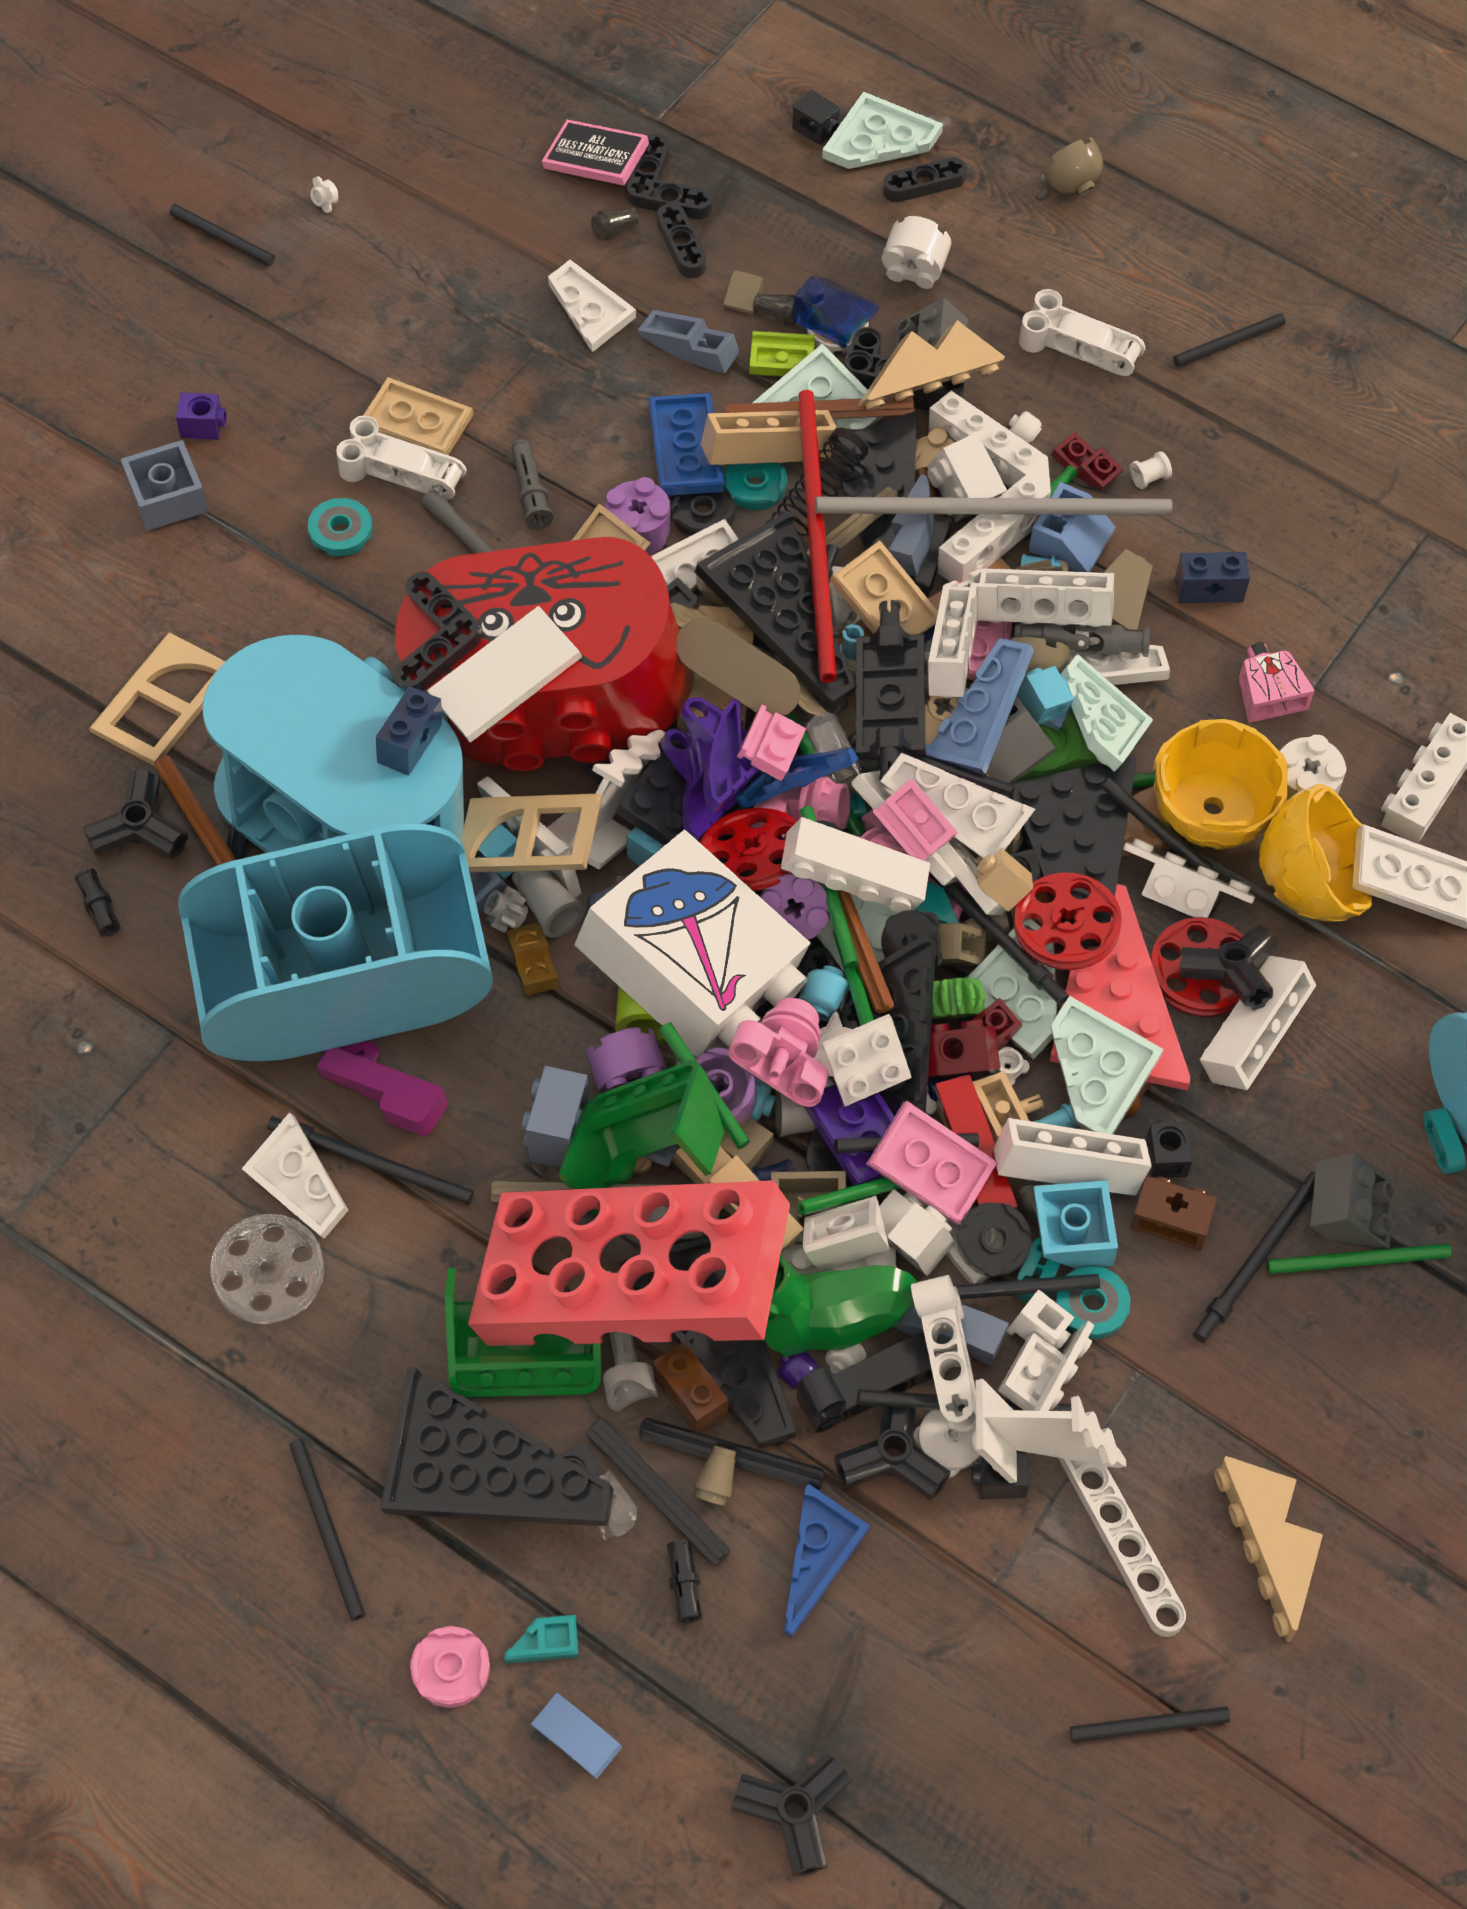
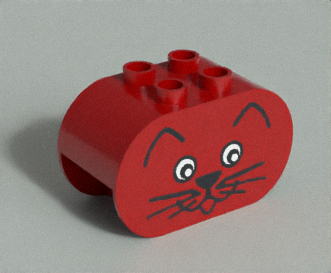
M596 537L475 553L446 559L426 571L433 575L476 618L482 629L483 637L478 646L425 689L424 692L428 693L427 690L538 606L573 643L582 656L577 662L472 742H469L447 717V723L459 740L462 755L472 760L487 764H503L506 768L514 771L535 770L544 764V759L571 756L572 759L582 763L601 762L609 758L610 752L613 749H628L627 742L632 735L647 736L649 733L659 729L665 731L680 715L682 706L690 696L694 671L689 669L680 660L677 653V636L680 628L670 605L665 579L653 558L632 542L615 537ZM421 586L417 589V591H422L429 600L432 598L428 588L425 589ZM406 594L400 607L395 629L396 649L400 662L439 631L412 603L408 594ZM449 604L442 605L436 610L435 615L437 617H446L452 612L453 606ZM464 628L460 631V634L463 633L468 636L471 630L467 631ZM450 638L449 642L451 643L452 647L455 648L457 645L456 643H453L452 639ZM437 648L431 653L430 659L432 661H440L445 658L448 650ZM425 661L421 662V665H424L426 671L429 670ZM412 673L408 674V677L412 681L418 678L417 675H413Z

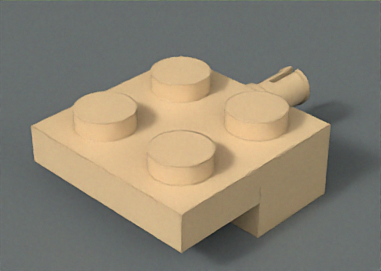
M1005 1071L973 1082L995 1144L1008 1118L1029 1121L1026 1114L1044 1108L1039 1094L1019 1101ZM938 1100L936 1109L945 1127L948 1128L942 1108Z

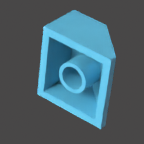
M1108 1181L1034 1186L1033 1191L1043 1257L1075 1269L1090 1265L1097 1267L1114 1266L1118 1243Z

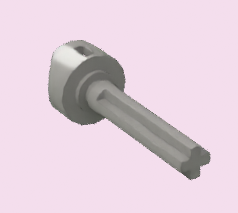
M609 1332L615 1366L605 1372L603 1376L606 1401L609 1409L620 1412L638 1400L648 1397L658 1398L653 1368L646 1363L637 1362L633 1335L622 1332Z

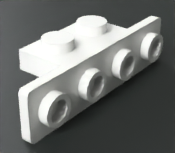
M1135 838L1133 843L1126 841L1123 846V850L1155 863L1141 895L1187 915L1208 918L1219 891H1223L1251 904L1255 899V896L1249 893L1250 886L1231 879L1230 884L1216 879L1219 873L1199 865L1197 870H1194L1184 865L1186 859L1173 853L1167 852L1166 856L1163 857L1152 852L1154 846L1145 841Z
M1087 1321L1073 1333L1062 1353L1035 1332L1032 1333L1023 1344L998 1391L1024 1411L1053 1410L1064 1395L1060 1388L1063 1384L1065 1385L1070 1381L1078 1369V1366L1074 1364L1076 1359L1081 1358L1092 1343V1340L1088 1337L1094 1324Z

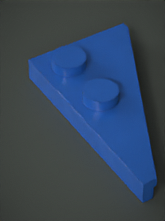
M852 748L793 757L782 781L763 772L735 798L741 808L745 809L796 787H805L818 778L853 765L858 760V757Z
M810 1484L806 1486L784 1626V1634L791 1639L870 1529L869 1524Z

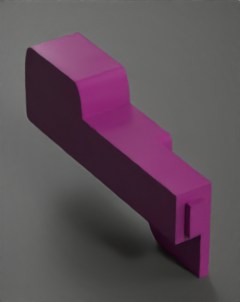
M363 1041L325 1051L317 1064L320 1076L357 1090L362 1096L379 1102L380 1109L388 1124L420 1136H426L435 1128L449 1104L441 1086L376 1063L379 1057V1050L371 1042Z

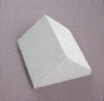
M876 1196L805 1217L803 1249L818 1272L890 1250Z

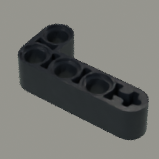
M864 327L856 331L845 357V367L867 390L889 359L887 356L880 355L882 336L877 329L872 327ZM951 380L942 383V388L929 393H924L923 389L913 391L914 408L930 412V407L950 391L963 398L964 382L953 385Z
M919 1333L833 1375L830 1374L827 1368H819L804 1376L797 1385L796 1399L814 1432L826 1431L875 1407L857 1404V1392L859 1389L905 1392L933 1378L925 1334Z

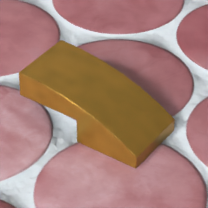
M535 923L507 930L508 942L525 996L559 988L558 976L540 924Z

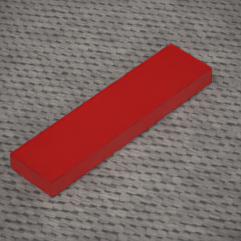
M970 1074L936 1083L934 1089L949 1130L955 1134L978 1133L979 1146L976 1148L995 1160L993 1150L995 1142ZM995 1166L975 1199L976 1207L982 1203L996 1202L1011 1205L1017 1210L1018 1206L1007 1176L998 1175L997 1166Z

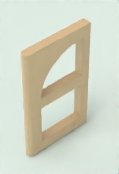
M168 633L89 727L90 732L154 766L155 761L161 759L169 752L203 710L204 695L213 676L190 704L151 684V682L165 673L181 669L202 670L215 675L217 670L226 661L172 633ZM139 696L178 716V719L155 747L115 727Z
M570 794L471 798L461 838L469 872L586 870L600 808L601 795ZM580 813L571 855L531 856L541 814ZM523 815L513 857L475 858L480 845L493 829L510 818Z

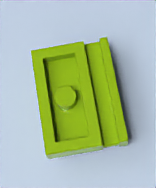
M753 331L749 374L786 375L814 351L815 335Z

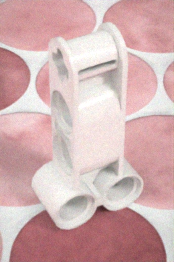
M1043 289L1036 294L1033 311L1027 312L1022 319L1019 344L1022 349L1034 353L1043 350L1047 346L1121 376L1132 374L1135 369L1134 362L1145 351V344L1139 337L1063 307L1062 296L1055 290ZM1130 341H1132L1133 343L1129 348L1128 344L1130 343ZM1123 361H1124V364H1125V365H1124V367L1121 369L1120 366L1122 365V363H1123Z
M365 415L353 419L350 423L351 439L342 441L336 449L339 474L346 481H360L368 474L423 493L435 489L445 500L454 497L455 486L459 479L463 478L467 472L466 466L454 457L379 433L378 422L374 418Z
M949 1275L911 1284L913 1301L917 1314L922 1320L941 1413L954 1430L968 1432L976 1427V1416L972 1407V1399L976 1396V1388L961 1323L964 1316L957 1288L952 1285ZM942 1332H953V1337L948 1343H937V1338ZM949 1368H961V1373L957 1379L952 1381L944 1380V1375ZM964 1404L963 1415L957 1417L955 1413L958 1412V1406Z

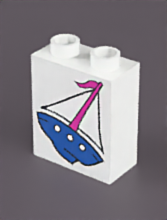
M685 829L589 908L575 942V946L657 1022L662 1026L671 1022L691 1053L696 1057L706 1053L707 1050L715 1048L720 1042L729 1048L739 1023L745 1020H754L761 1023L762 1019L754 1013L761 1005L768 1001L775 1006L782 999L795 998L808 979L797 967L810 942Z

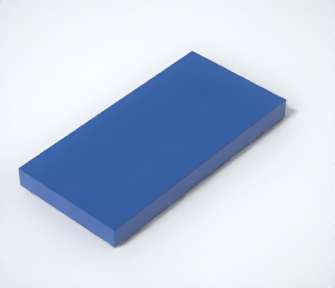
M711 393L648 397L659 487L665 491L667 496L724 492L722 465H710L701 447L707 414L714 413Z

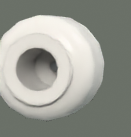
M1027 411L1023 412L1020 416L1015 414L1008 423L1011 426L1009 431L1027 443L1032 442L1042 429L1041 421Z
M859 1343L843 1350H828L825 1361L830 1366L832 1374H835L867 1357L864 1348Z

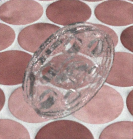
M261 1214L240 1221L221 1237L212 1255L210 1274L218 1299L228 1311L245 1321L271 1324L282 1322L298 1315L312 1303L323 1282L324 1260L316 1237L305 1225L284 1215ZM277 1226L284 1230L283 1237L277 1242H268L263 1238L264 1232L270 1227ZM243 1240L249 1244L248 1251L242 1256H233L228 1252L230 1245L235 1241ZM302 1246L309 1247L313 1251L310 1260L301 1263L292 1258L295 1249ZM273 1262L275 1272L266 1271L262 1275L260 1266L262 1264L269 1266ZM233 1274L240 1276L243 1282L237 1290L228 1291L222 1287V1282L227 1276ZM294 1281H302L307 1285L306 1292L299 1297L288 1295L286 1288ZM259 1295L269 1296L272 1299L271 1306L265 1311H255L251 1308L252 1300Z

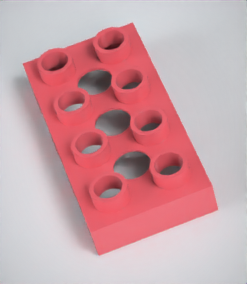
M774 1180L501 1193L468 1325L487 1346L534 1345L533 1337L538 1334L559 1335L571 1340L574 1344H598L603 1342L601 1336L608 1332L627 1333L639 1338L643 1342H672L671 1334L680 1330L696 1331L709 1336L713 1341L764 1340L790 1203ZM733 1203L738 1206L737 1211L732 1216L722 1220L717 1219L719 1212L726 1205ZM660 1206L668 1208L667 1213L661 1219L655 1222H648L650 1214ZM595 1208L600 1210L598 1216L592 1222L579 1225L582 1217L588 1211ZM522 1218H530L524 1225L521 1226ZM691 1232H700L707 1235L711 1242L710 1253L697 1258L687 1271L677 1270L671 1265L669 1259L670 1250L680 1237ZM621 1235H632L638 1238L641 1244L640 1255L626 1261L618 1273H610L602 1268L600 1263L601 1253L609 1241ZM556 1237L569 1240L572 1245V1256L570 1258H566L555 1265L549 1275H541L535 1272L532 1264L533 1256L542 1243ZM718 1270H726L725 1276L720 1283L711 1288H703V1284L710 1274ZM655 1272L652 1281L646 1287L640 1290H632L634 1283L640 1276L645 1273ZM585 1274L584 1280L578 1288L571 1292H564V1288L570 1279L577 1275ZM516 1276L514 1285L504 1293L507 1279Z

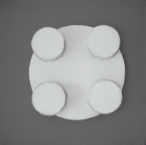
M941 1410L930 1411L923 1419L921 1425L914 1431L913 1441L915 1445L951 1471L949 1478L955 1477L960 1470L971 1466L979 1457L972 1441V1435L976 1431V1427L968 1432L956 1431L949 1425L947 1419L943 1417ZM957 1412L955 1414L958 1417L963 1415V1412Z

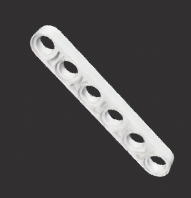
M1058 1458L1150 1628L1156 1634L1163 1637L1176 1635L1180 1632L1186 1620L1184 1606L1109 1470L1104 1465ZM1089 1471L1095 1472L1100 1475L1103 1484L1098 1489H1089L1082 1483L1081 1476ZM1105 1505H1113L1120 1511L1121 1519L1116 1523H1108L1102 1519L1100 1509ZM1123 1539H1132L1139 1545L1140 1553L1135 1557H1126L1119 1551L1118 1544ZM1142 1573H1151L1158 1580V1589L1152 1592L1142 1590L1138 1585L1137 1577ZM1164 1607L1174 1610L1178 1617L1177 1624L1171 1627L1160 1624L1157 1620L1156 1612Z

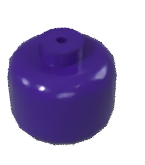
M807 1351L791 1356L782 1355L779 1358L782 1365L777 1369V1375L789 1387L797 1389L799 1381L807 1374L817 1370L818 1364Z

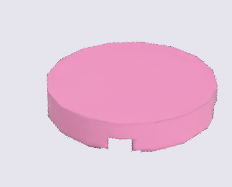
M455 1626L437 1628L427 1634L428 1636L415 1647L410 1663L412 1681L421 1697L435 1706L446 1708L463 1706L477 1698L486 1686L490 1673L488 1651L483 1642L468 1629Z

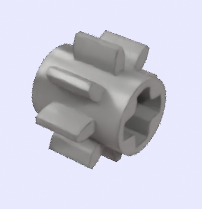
M509 886L506 887L504 893L498 890L493 891L484 905V912L488 915L486 920L491 922L490 926L503 933L506 932L508 926L514 929L520 927L528 913V907L524 904L526 899L521 897L520 892Z

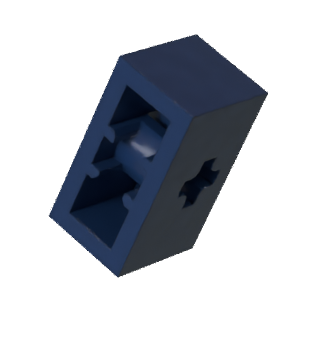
M1246 552L1181 553L1175 575L1178 603L1243 602L1250 580Z
M408 687L376 736L377 763L408 776L410 775L442 725L441 698L414 687Z

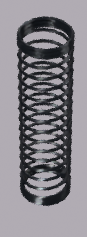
M835 428L829 436L828 442L823 444V449L819 450L820 468L841 484L840 487H836L829 480L821 476V481L835 491V494L831 495L822 488V494L827 497L838 496L837 490L844 488L843 482L849 480L848 474H853L855 472L854 467H858L860 461H863L868 454V447L864 440L847 428ZM837 436L853 442L862 454L856 453L843 445ZM829 444L831 450L825 449V447ZM823 452L825 457H820V454ZM826 452L835 454L842 462L850 465L852 471H846L841 465L831 460ZM848 459L858 461V463L853 464ZM821 460L828 461L837 470L843 472L846 475V479H840L834 472L824 467ZM804 473L800 476V481H796L794 488L789 491V496L783 499V504L777 507V512L771 515V520L774 519L776 514L780 516L785 513L780 511L782 506H784L786 512L789 511L787 506L792 507L807 518V512L797 507L793 499H797L806 505V500L798 492H805ZM801 483L803 489L797 488V485ZM795 491L797 496H791V493ZM790 499L791 504H787L786 500ZM794 516L793 520L807 531L806 534H803L796 530L798 536H808V525Z

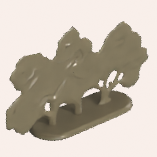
M677 603L670 604L680 628L677 636V653L680 660L689 669L756 713L762 704L766 706L765 711L773 715L777 712L782 716L789 714L798 706L808 714L819 716L824 720L829 719V713L817 703L822 701L797 676L777 662L763 648L751 645L720 623L709 619L700 610L687 608Z

